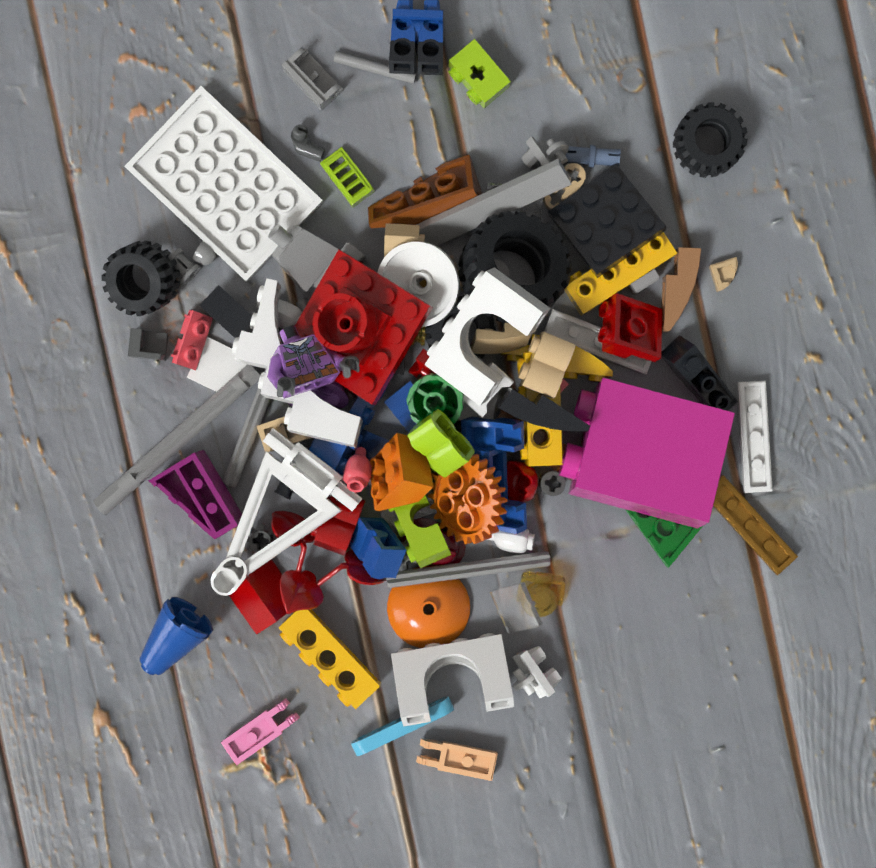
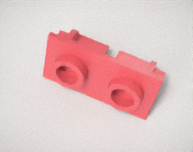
M189 310L188 315H184L185 319L180 331L181 334H184L183 338H178L171 357H173L172 363L196 370L213 318L194 310Z

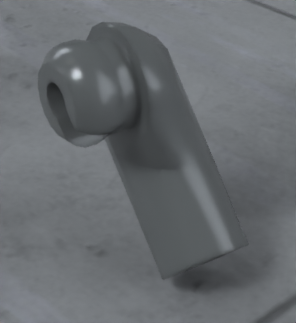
M296 125L291 132V140L295 151L299 155L321 162L325 149L311 144L306 126Z

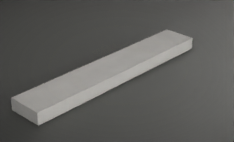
M556 159L416 225H420L419 234H425L426 243L438 246L477 228L481 222H485L493 214L498 216L500 212H513L571 185V179L560 160Z

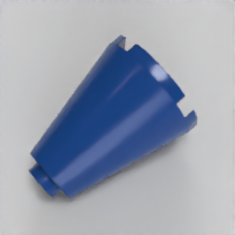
M172 597L164 602L140 656L141 667L146 673L150 675L163 674L210 636L213 631L211 622L205 615L200 618L195 613L197 607L178 597Z

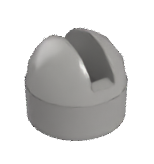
M203 241L195 251L192 259L199 264L209 265L215 261L217 254Z

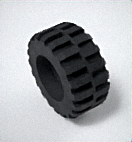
M511 211L500 212L498 216L493 214L485 222L479 224L462 249L463 252L458 262L460 267L458 271L459 280L465 282L462 289L465 295H471L475 289V286L472 284L481 271L486 272L494 267L498 270L493 253L496 251H511L522 256L530 264L535 275V284L518 285L551 308L565 292L564 289L570 281L569 273L572 271V263L570 260H567L570 256L568 247H563L562 242L564 240L559 233L555 234L552 231L554 227L548 222L544 224L539 221L540 217L533 214L529 217L526 216V212L516 211L514 215L511 214ZM484 313L488 317L491 315L496 316V321L506 323L504 319L497 315Z

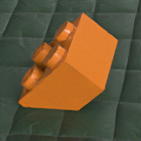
M396 433L379 453L370 460L372 465L371 496L374 502V510L376 511L419 502L433 488L429 462L426 456L411 446L407 435Z

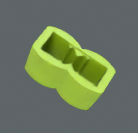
M439 409L416 424L407 435L411 446L426 456L431 469L444 478L469 462L475 453L470 442L460 432L456 431L450 419Z

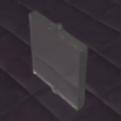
M524 582L490 591V595L497 608V614L501 617L508 634L543 625L535 607L536 603L532 600Z

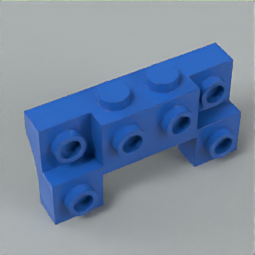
M473 416L461 420L462 435L472 445L475 451L474 454H479V460H488L487 468H496L493 476H501L502 479L498 486L506 488L501 493V497L506 498L508 502L502 503L501 507L507 513L499 515L504 521V524L497 526L499 531L518 534L527 530L526 503L508 499L506 451L516 452L524 449V421L502 417L492 420Z

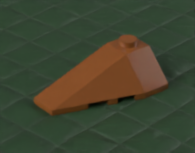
M470 155L443 163L435 168L437 173L423 180L422 177H419L413 181L415 185L404 192L395 191L369 206L368 219L370 228H385L386 223L416 225L481 195L482 191Z

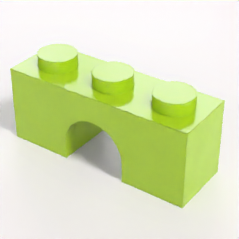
M426 495L419 502L389 509L390 512L395 511L399 519L394 524L400 537L406 536L409 545L405 549L411 563L416 561L420 568L451 555L438 523L427 528H421L414 524V516L417 511L430 505Z

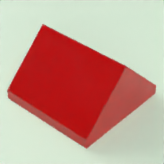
M272 559L246 576V579L237 590L229 595L256 635L287 614L280 593L282 573Z

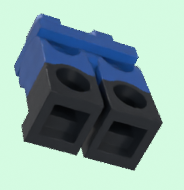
M398 0L396 9H393L389 73L414 74L415 44H418V74L443 75V10H440L439 0H424V10L413 9V0Z

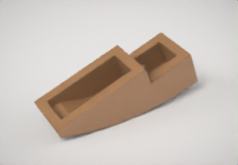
M677 248V254L674 256V275H665L662 278V333H667L672 329L690 299L699 270L701 248Z

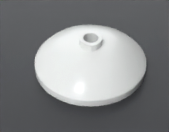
M414 241L399 245L384 257L379 266V274L433 307L422 327L441 321L451 312L456 304L460 288L457 269L451 258L442 249L433 244ZM421 277L426 279V287H422L419 284Z

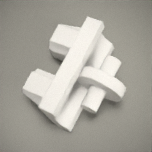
M540 646L517 652L512 656V659L519 667L513 671L518 680L512 686L515 691L524 688L528 696L536 692L539 698L544 696L550 697L555 693L553 688L562 678L553 667L542 673L538 664L546 659V655Z

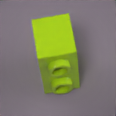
M475 39L449 60L450 70L448 73L457 84L461 82L468 89L466 92L467 96L475 105L480 103L483 108H486L510 87L511 81ZM473 71H474L476 74H479L480 72H482V73H483V74H482V80H480L479 78H475V79L473 80V79H472Z

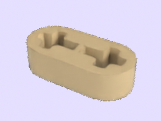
M571 163L564 167L570 173L574 170L578 171L577 178L580 181L574 180L569 187L563 188L565 192L561 196L562 201L577 192L585 181V170L577 163ZM549 195L544 197L543 202L545 207L551 210L559 203L552 205L550 203L552 198Z

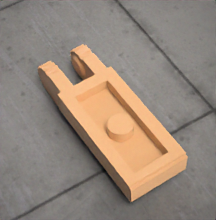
M421 738L420 746L427 749L440 750L441 753L439 759L427 755H418L416 760L418 764L436 767L440 771L492 781L498 752L447 741L442 743L437 740Z

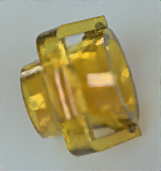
M524 572L521 575L518 601L523 600V605L530 614L537 617L547 616L557 608V604L558 606L563 604L565 578L553 575L552 573ZM525 581H533L524 589ZM551 584L560 585L559 596Z

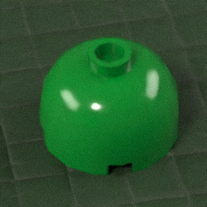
M429 373L419 378L409 389L406 399L411 413L410 416L417 424L437 409L442 411L454 424L460 418L465 405L464 394L436 373Z

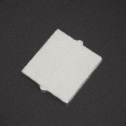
M207 337L197 369H190L187 378L217 392L247 364L239 363L234 358L235 354L232 353V348Z

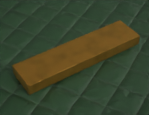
M721 475L713 507L775 575H779L798 556L728 479Z

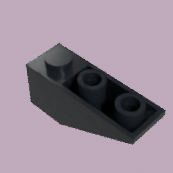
M679 335L661 351L663 360L702 404L728 411L738 402L695 344Z

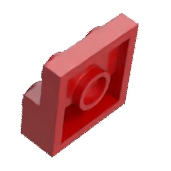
M615 293L601 304L599 316L603 318V327L599 330L598 341L602 343L603 352L624 359L631 355L652 362L661 359V308Z

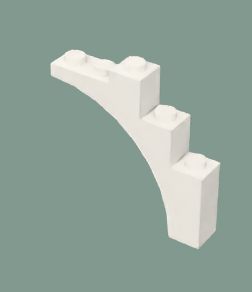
M266 278L265 286H260L257 295V302H260L258 313H253L250 322V329H253V332L241 330L240 337L235 338L232 347V353L235 354L234 358L239 363L267 369L266 373L262 372L260 375L258 389H261L260 394L265 398L293 404L292 408H287L284 424L288 425L287 430L289 432L356 448L363 422L361 417L335 408L320 399L311 390L285 399L277 397V389L269 381L267 375L270 358L275 353L277 347L282 344L278 324V303L281 286L278 281Z

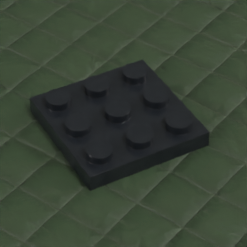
M617 164L548 211L550 218L597 278L666 231V225Z

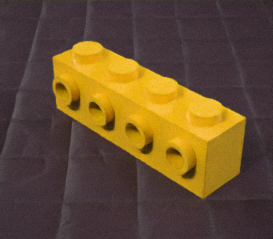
M663 232L599 278L591 270L583 275L579 270L570 276L569 284L564 291L580 316H582L675 256L677 252Z

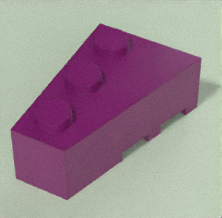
M205 450L194 452L148 480L154 487L157 486L164 492L171 502L177 504L189 514L188 517L214 540L238 527L242 513Z

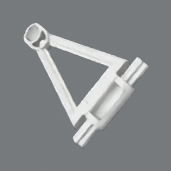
M274 428L266 435L263 442L285 459L283 462H280L269 452H265L226 559L221 562L211 577V586L219 595L227 596L234 593L246 579V576L340 513L342 510L327 499L329 495H332L351 511L363 499L357 493L348 490L347 485L341 482L343 477L299 442L294 445ZM273 474L318 511L247 560L241 558Z

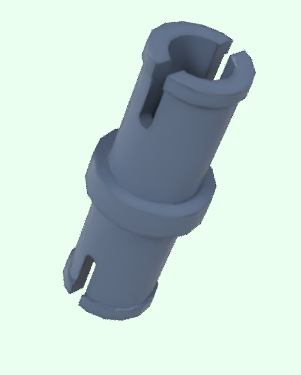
M590 145V148L569 146V150L565 155L568 159L566 163L589 164L588 167L594 168V165L614 166L617 164L619 166L621 149L596 148V145Z

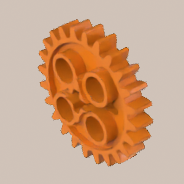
M474 454L469 462L445 478L436 472L431 473L432 478L435 480L432 488L434 493L429 494L428 497L434 499V504L429 507L430 509L437 510L433 518L434 520L441 519L440 529L447 527L448 537L455 535V541L463 540L464 544H476L492 538V534L499 532L497 526L504 524L503 519L499 515L507 513L501 507L502 503L508 502L506 498L501 497V493L506 488L498 486L502 478L501 476H493L496 468H487L488 460H479V454Z

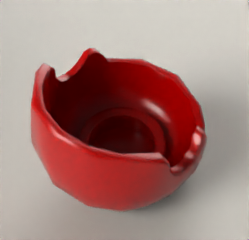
M507 461L508 499L525 503L534 498L538 489V476L533 466H527L522 461Z

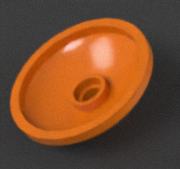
M460 579L394 587L389 593L387 614L395 633L403 641L414 647L424 648L431 643L449 644L463 632L470 615V600L467 590ZM426 604H431L434 607V611L431 614H426L423 611V607Z

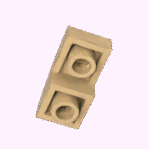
M509 323L504 324L502 332L493 329H476L471 343V350L475 354L510 352L527 346L531 334L526 336Z

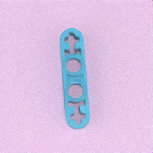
M449 696L428 704L431 722L454 711ZM400 717L358 737L351 742L356 756H360L431 722L403 727Z

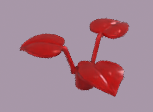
M275 511L272 513V530L275 536L279 538L305 520V518L289 511ZM310 532L291 545L293 547L300 545L301 552L296 570H288L282 574L280 578V593L286 613L290 614L300 610H310L319 607L324 598L320 586L342 569H347L350 579L364 585L381 584L386 581V578H371L362 565L363 561L358 559L353 550H349L344 556L346 563H341L320 580L316 581V576L308 570L302 571L307 550L306 543H312L315 539L314 536H311Z

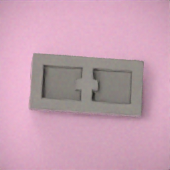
M302 47L281 65L283 71L321 111L343 91V88Z

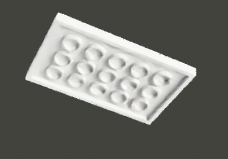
M202 86L191 95L124 166L246 282L272 257V253L278 247L276 243L268 238L271 230L278 224L288 232L295 225L300 227L323 203V200Z

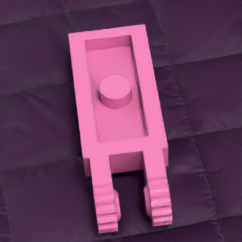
M287 698L270 710L266 709L221 741V744L236 765L283 733L284 729L300 718L296 712L286 717L279 725L273 718L275 714L288 707L290 702Z

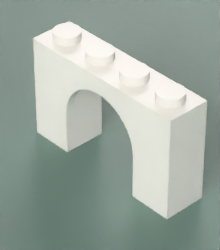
M495 267L486 272L481 271L472 284L475 286V289L470 296L466 294L457 306V309L460 310L455 319L450 318L442 329V332L445 333L440 342L435 341L427 352V355L430 357L425 363L428 368L479 406L489 400L503 377L480 361L472 352L468 333L473 320L479 314H494L528 336L536 331L550 310L547 305Z
M487 633L471 640L459 638L452 641V643L443 645L431 643L424 648L415 650L403 648L398 650L397 653L391 654L403 727L431 722L426 692L427 684L434 672L450 664L467 666L478 675L482 684L487 712L514 707L512 687L501 634Z

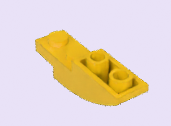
M535 334L531 335L530 344ZM530 345L501 353V355L507 356V361L517 362L518 358H522V352H530L528 351ZM576 346L563 378L577 379L578 375L589 376L588 381L600 382L602 378L613 377V371L591 353Z

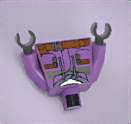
M292 325L279 332L284 344L279 345L270 358L267 377L277 389V397L285 399L333 383L340 371H343L345 378H349L351 370L360 372L359 359L355 356L345 357L337 351L326 348L317 340L314 334L300 338L296 327Z

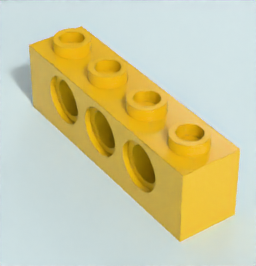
M522 352V358L517 359L518 374L524 362L529 363L532 352ZM523 386L518 387V393L532 402L540 394ZM560 387L555 398L547 397L559 406H561ZM524 421V449L520 450L521 460H525L527 466L562 465V430L549 429ZM538 429H544L547 433L546 440L541 444H536L533 440V435Z
M312 609L294 612L278 627L282 631L279 634L280 637L289 646L294 644L301 651L298 654L299 657L309 667L313 664L320 671L318 677L328 687L333 685L339 691L337 697L345 706L349 707L352 705L357 709L380 687L381 682ZM312 630L316 634V642L312 644L305 643L301 637L302 632ZM325 650H330L335 654L336 661L332 664H326L321 660L320 654ZM343 671H350L354 674L355 681L351 684H344L340 680L339 675Z

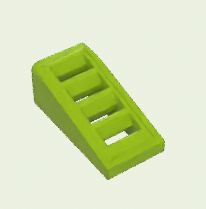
M342 147L320 162L322 168L352 208L375 192L369 181ZM341 157L345 160L333 170L329 167ZM349 166L351 170L338 179L336 174ZM355 174L357 179L344 187L342 183ZM362 183L364 187L351 196L349 191Z

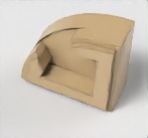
M737 257L709 266L716 292L725 289L733 281L738 268Z

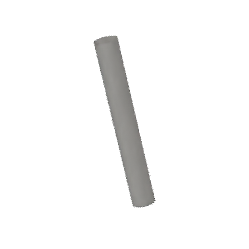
M336 51L334 56L335 63L412 84L415 82L417 74L415 72L414 74L389 73V65L338 51Z

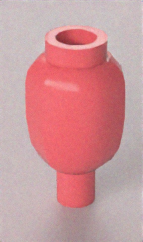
M358 447L355 450V454L348 459L343 473V481L347 485L348 490L355 493L361 492L367 487L371 478L372 465L366 457L367 451L363 447Z

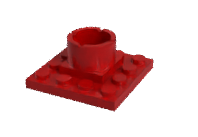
M338 250L295 327L300 338L314 334L317 340L326 348L337 351L345 357H357L359 359L360 372L351 370V376L345 378L343 371H340L335 381L371 405H376L433 307L349 254Z

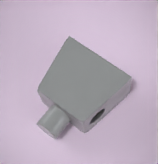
M278 224L268 235V238L278 245L272 253V257L295 284L306 292L331 263L339 250L297 225L288 232Z

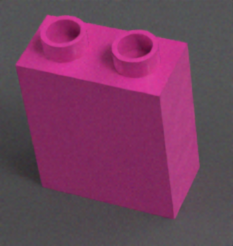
M606 378L601 379L595 387L594 393L581 389L573 415L591 427L588 431H584L580 446L570 443L566 445L559 476L572 479L568 494L697 529L709 523L735 413Z

